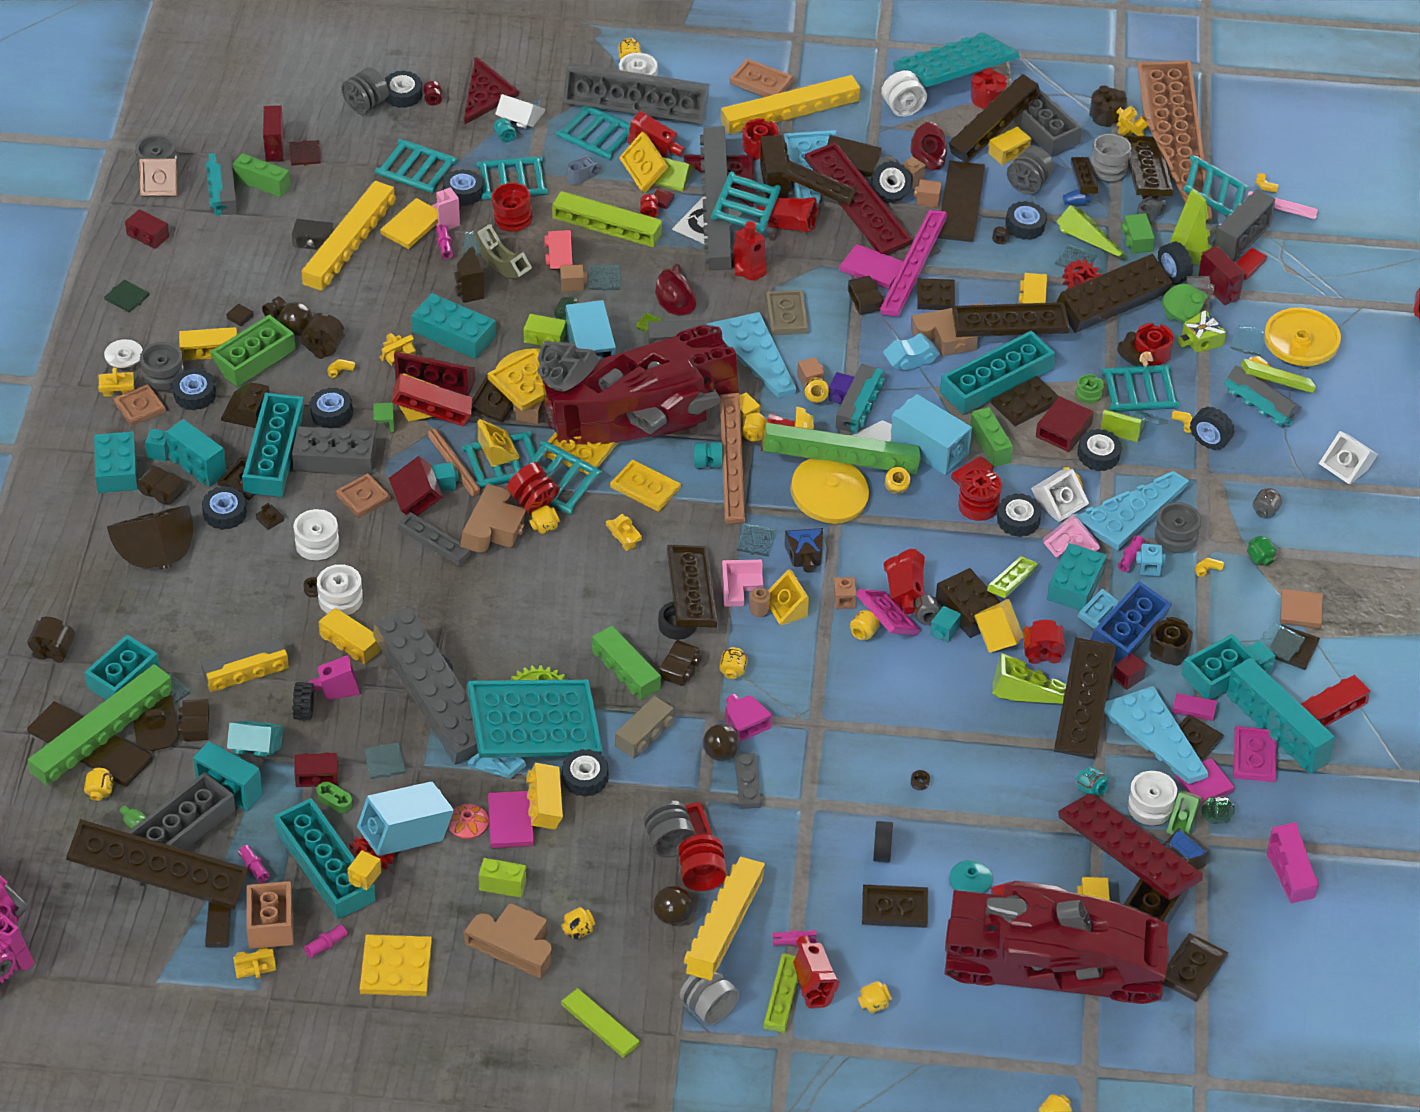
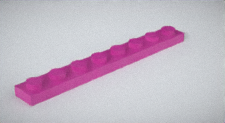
M928 211L880 308L881 315L899 317L947 219L945 211Z

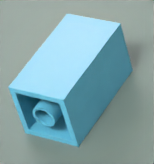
M604 301L566 305V333L569 343H574L579 349H592L599 359L616 355V347Z
M916 394L911 399H908L900 409H896L893 412L892 428L890 431L891 442L919 446L920 460L944 475L969 455L972 427L922 396Z
M431 781L367 796L357 828L375 853L381 856L443 841L454 810Z

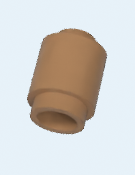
M756 588L750 593L749 609L753 616L764 617L770 610V593L764 588Z

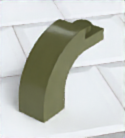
M490 223L473 233L481 246L480 254L501 275L508 278H518L532 269L524 252L513 253L504 247Z

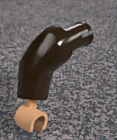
M1130 331L1127 333L1124 341L1118 343V354L1133 366L1146 367L1148 366L1147 361H1153L1150 352H1141L1134 348L1136 333Z

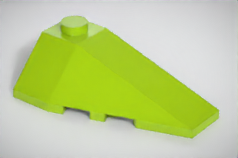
M1193 189L1187 198L1170 243L1174 241L1182 243L1189 252L1192 264L1200 265L1202 252L1212 247L1208 244L1210 230L1206 228V220H1208L1206 199Z
M1070 205L1056 221L1060 225L1059 229L1066 235L1075 236L1119 257L1125 258L1127 256L1111 239L1107 240V234L1098 228L1097 223L1078 207Z
M1001 653L992 681V694L998 698L1011 701L1063 704L1066 689L1065 683L1057 679L1049 680L1043 675L1042 671L1037 669L1035 672L1025 667L1026 663L1024 661Z

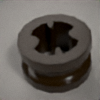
M1003 226L996 227L993 230L992 240L1000 245L1008 242L1009 230Z
M307 578L303 583L305 595L317 597V578Z
M924 770L913 772L911 775V786L916 790L928 788L930 782L929 774ZM917 778H921L923 783H919V780H917Z

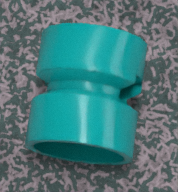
M722 442L710 443V445L694 443L695 468H706L707 465H710L711 468L722 467Z

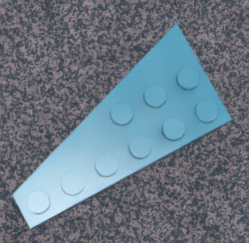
M836 130L783 134V142L787 143L786 155L789 154L791 161L812 170L804 159L805 154L826 146L829 135L836 136ZM793 182L796 198L816 197L819 208L822 194Z
M760 312L706 324L708 326L720 327L723 341H725L727 347L734 348L737 359L745 367L748 366L755 377L763 380L764 385L777 398L796 394V387Z
M1172 471L1154 479L1148 485L1142 484L1132 492L1126 491L1103 501L1102 505L1098 507L1087 508L1084 513L1079 515L1076 513L1075 515L1093 536L1118 551L1158 514L1160 508L1165 504H1169L1188 486L1189 480Z
M1154 686L1106 701L1104 714L1110 718V721L1122 727L1125 733L1145 750L1153 752L1155 758L1160 762L1164 761L1171 767V771L1186 783L1191 784L1208 778V771Z

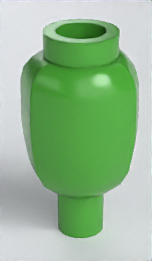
M122 806L119 810L124 815V823L130 830L146 818L139 810L129 809L127 806Z

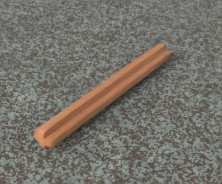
M436 428L429 430L428 437L446 462L453 463L454 470H458L459 480L469 494L473 497L479 495L480 487Z

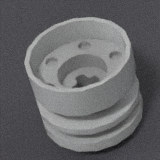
M1104 134L1095 139L1091 157V166L1095 177L1105 181H1117L1126 176L1131 153V144L1126 138L1116 134Z
M716 971L712 981L691 975L680 991L681 1001L687 1004L691 1010H694L696 1015L706 1025L717 1024L728 1016L736 1006L740 995L738 989L728 980H724L723 975Z

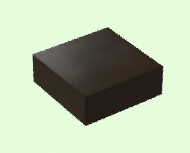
M237 304L226 314V317L235 324L242 326L253 317V311L241 304Z

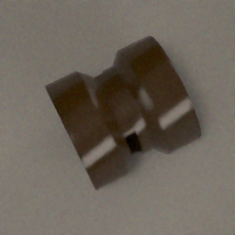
M277 296L272 299L271 303H266L262 306V312L265 317L271 315L273 318L278 319V315H280L281 310L287 304L283 298Z

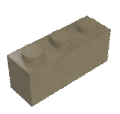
M654 696L615 733V747L635 759L640 753H644L648 745L653 740L656 741L666 728L672 726L674 722V708Z

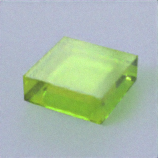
M646 312L636 323V328L648 333V322L662 321V319Z

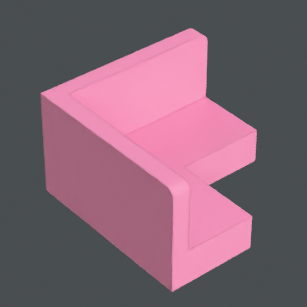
M451 187L444 189V191L436 192L437 203L431 205L438 209V224L435 226L440 225L441 231L443 230L441 224L447 225L448 230L460 226L459 198Z
M1075 514L1071 515L1043 538V543L1056 558L1066 550L1069 543L1093 551H1097L1100 548L1097 540Z
M761 559L722 561L724 607L744 606V591L763 588V563Z

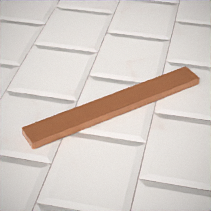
M739 393L720 395L724 509L725 523L727 525L745 523L746 521Z

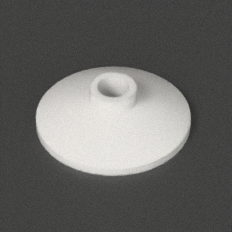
M124 339L111 343L105 349L104 356L106 362L111 366L127 368L140 361V354L143 350L137 342Z

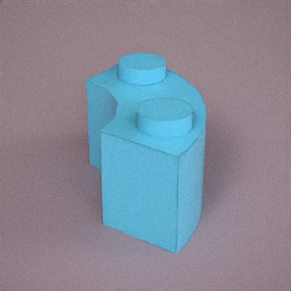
M921 333L908 340L896 339L883 351L891 365L901 370L915 369L925 364H930L940 355L933 342Z

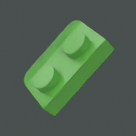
M1179 284L1164 294L1161 305L1164 308L1165 316L1169 320L1175 319L1184 324L1199 314L1208 295L1191 285Z

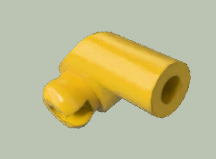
M338 359L328 366V375L331 378H335L342 370L354 371L355 362Z
M1205 558L1196 564L1194 570L1198 577H1204L1209 569L1222 571L1224 562Z

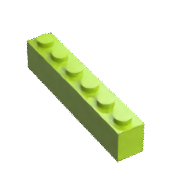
M563 191L559 193L552 204V218L649 247L654 248L662 235V220Z

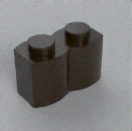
M870 276L848 280L847 290L860 315L880 311L884 298L882 293L878 292L875 280H872Z
M154 465L137 480L139 491L143 495L155 497L159 503L168 505L185 490L183 480L180 477L167 473L162 468Z
M677 640L660 667L661 679L683 686L686 681L689 682L694 667H698L701 662L700 648Z
M208 699L183 700L182 707H179V719H182V722H178V734L182 735L183 741L209 740L210 712Z

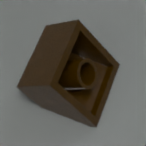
M470 247L458 261L457 272H454L456 283H458L455 286L456 295L461 297L463 303L485 299L483 269L474 247Z
M250 382L236 390L221 417V421L256 428L265 393H270L269 386Z

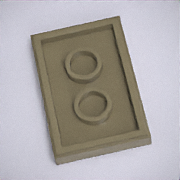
M803 290L768 291L765 293L771 336L808 334L809 329Z

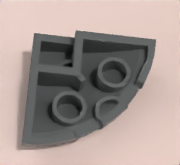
M544 341L538 355L540 363L538 373L550 388L566 391L585 379L600 359L592 349H579L574 343Z

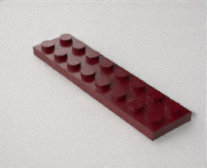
M836 142L805 154L804 159L813 171L856 189L849 206L838 203L875 251L887 255L912 244L913 239Z
M1087 794L1058 811L1061 820L1169 900L1203 880V874L1096 795Z

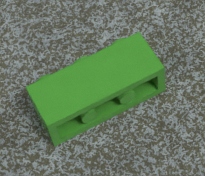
M243 153L233 163L235 181L278 197H282L290 188V176L287 169Z
M990 407L972 411L970 422L972 432L992 466L997 467L1011 463L1013 445Z

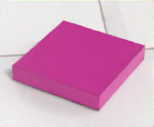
M1212 758L1202 762L1208 771V778L1188 784L1178 775L1175 776L1186 792L1202 797L1200 806L1207 803L1205 800H1208V797L1213 796L1211 799L1213 801L1218 799L1214 797H1223L1234 792L1235 788Z

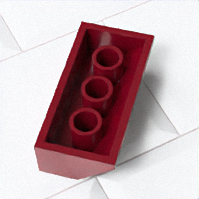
M394 352L396 381L400 374L403 375L404 373L465 396H469L476 381L475 367L405 352Z

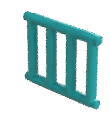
M583 105V110L562 130H558L556 136L611 160L613 153L628 139L630 123L594 107ZM589 113L597 116L577 137L569 134ZM603 120L611 123L591 144L583 141ZM618 127L626 129L606 151L599 148Z
M399 139L398 146L383 165L375 169V174L426 192L434 193L435 186L452 164L458 162V159ZM405 148L413 150L396 173L387 171ZM421 153L429 156L412 179L403 176ZM436 159L445 161L428 184L419 182Z
M1191 155L1189 159L1191 167L1187 184L1182 190L1187 194H1190V191L1193 190L1199 166L1207 172L1202 193L1197 190L1195 191L1206 199L1208 206L1225 216L1232 214L1236 207L1242 203L1243 194L1248 186L1199 157ZM1213 175L1222 179L1217 202L1208 197ZM1228 184L1237 188L1233 210L1224 206Z
M543 157L477 162L476 165L480 168L481 179L483 180L482 200H492L493 192L490 190L487 168L498 167L500 184L503 185L508 183L505 166H516L519 184L527 187L523 165L534 164L538 188L528 189L530 196L548 194L541 167Z
M730 172L715 204L711 219L717 220L718 218L744 227L745 223L750 221L721 212L722 207H727L760 217V222H755L756 231L762 234L781 188L778 185L772 187L739 177L734 172ZM732 183L770 193V198L767 199L731 188ZM729 194L765 205L766 207L762 211L726 200V197Z
M1152 365L1146 367L1102 368L1101 373L1105 375L1111 400L1110 411L1179 408L1180 403L1175 399L1169 374L1171 366ZM1150 373H1162L1168 401H1157ZM1132 374H1143L1149 402H1138ZM1113 375H1124L1130 403H1119Z
M531 431L509 435L512 442L523 440L531 460L536 453L530 439L532 437ZM474 442L462 446L463 452H466L477 479L476 483L480 488L486 487L487 484L496 485L509 482L513 475L521 469L519 460L511 461L514 473L504 475L501 466L497 465L493 466L496 477L485 479L474 450L482 449L480 443Z
M542 440L540 442L541 447L528 464L538 463L547 451L557 456L545 470L546 477H551L564 459L573 464L558 483L560 487L559 493L550 503V505L571 515L575 504L596 476L600 477L602 475V471L563 449ZM580 468L589 472L566 504L557 499Z

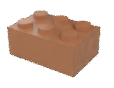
M291 881L247 885V935L249 949L294 945Z

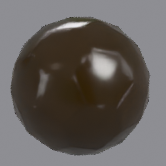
M292 302L283 307L280 312L279 321L292 331L294 335L298 336L302 334L313 315L312 311L305 304Z
M717 724L710 727L703 737V748L706 754L717 761L731 759L737 754L740 747V738L737 731L726 724Z
M669 886L658 892L654 898L653 907L660 921L665 924L676 925L688 918L691 913L692 902L691 897L684 889Z

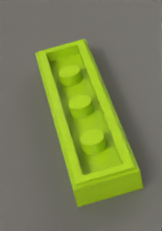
M1243 359L1241 363L1246 374L1309 393H1313L1316 388L1310 378Z
M1020 556L988 585L987 591L1006 598L1037 570L1038 563Z
M784 953L781 955L763 1029L782 1033L786 1031L798 984V976L793 964L795 955Z
M578 988L561 1001L562 1006L622 1058H625L640 1045V1041Z

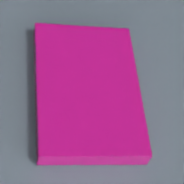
M856 244L840 265V271L858 278L870 276L872 280L876 281L877 285L890 289L904 261Z
M859 589L856 593V596L890 633L916 636L920 631L916 624L903 613V610L891 600V597L885 591Z
M1235 726L1233 778L1265 782L1276 781L1277 742L1270 738L1268 729Z
M528 791L488 793L491 848L534 846L533 826H531V817L528 816L530 800L527 799Z

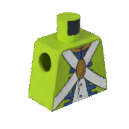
M1205 310L1183 324L1182 336L1178 337V343L1181 347L1190 345L1195 352H1202L1224 346L1226 331Z

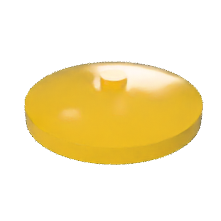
M1288 308L1275 313L1268 320L1264 332V341L1267 348L1279 359L1294 365L1314 366L1325 363L1336 355L1340 346L1341 334L1335 322L1319 311L1308 308Z
M807 459L796 468L790 484L791 495L798 508L809 517L830 524L845 523L858 517L864 510L869 497L868 484L862 473L852 464Z

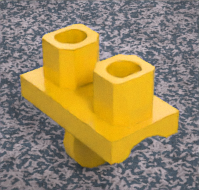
M1132 106L1125 110L1121 108L1117 110L1119 114V122L1117 123L1119 127L1118 133L1121 136L1131 135L1132 133H1135L1137 136L1145 135L1144 129L1148 124L1144 116L1141 115L1135 120L1137 111Z
M392 333L386 335L387 341L383 342L384 348H382V355H380L382 362L387 360L391 366H394L395 351L415 355L416 350L413 345L414 338L412 335L403 339L400 335L395 337Z
M116 367L113 368V373L98 375L99 392H102L105 397L112 396L114 391H121L122 394L134 390L133 372L118 373Z
M624 514L619 515L616 519L606 521V526L626 551L635 548L636 542L642 540V536L632 525V520L629 517H625Z
M267 947L259 948L256 952L249 954L245 951L239 952L233 957L237 979L255 975V978L258 979L262 973L276 971L273 949H268Z

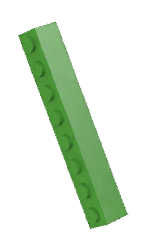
M771 423L765 424L762 438V447L765 452L885 470L902 467L912 474H917L921 458L919 446Z
M155 664L27 759L30 773L46 786L58 780L62 774L72 769L96 748L105 744L116 733L121 732L125 726L138 719L141 714L151 709L162 698L167 697L173 691L171 676Z

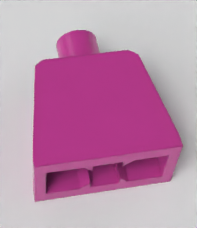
M349 655L320 665L318 667L319 678L308 680L309 683H314L315 691H324L326 699L360 695L358 680Z
M731 694L727 697L726 702L728 705L725 707V720L729 726L737 731L740 742L771 729L772 714L754 697L748 695L739 699L736 694Z

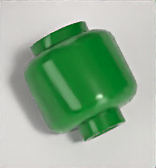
M1257 536L1248 543L1247 552L1256 565L1263 564L1268 566L1275 561L1274 557L1277 554V550L1268 537Z

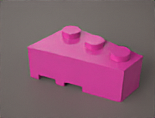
M1296 822L1272 827L1266 854L1290 903L1315 898L1319 883L1316 876H1314Z

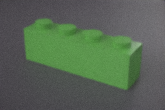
M612 625L592 636L591 649L593 654L603 660L605 666L616 674L620 682H624L633 695L642 700L661 689V675Z

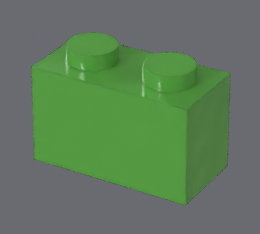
M1146 213L1125 215L1124 223H1121V232L1125 234V243L1127 247L1129 246L1131 254L1153 252L1155 237Z

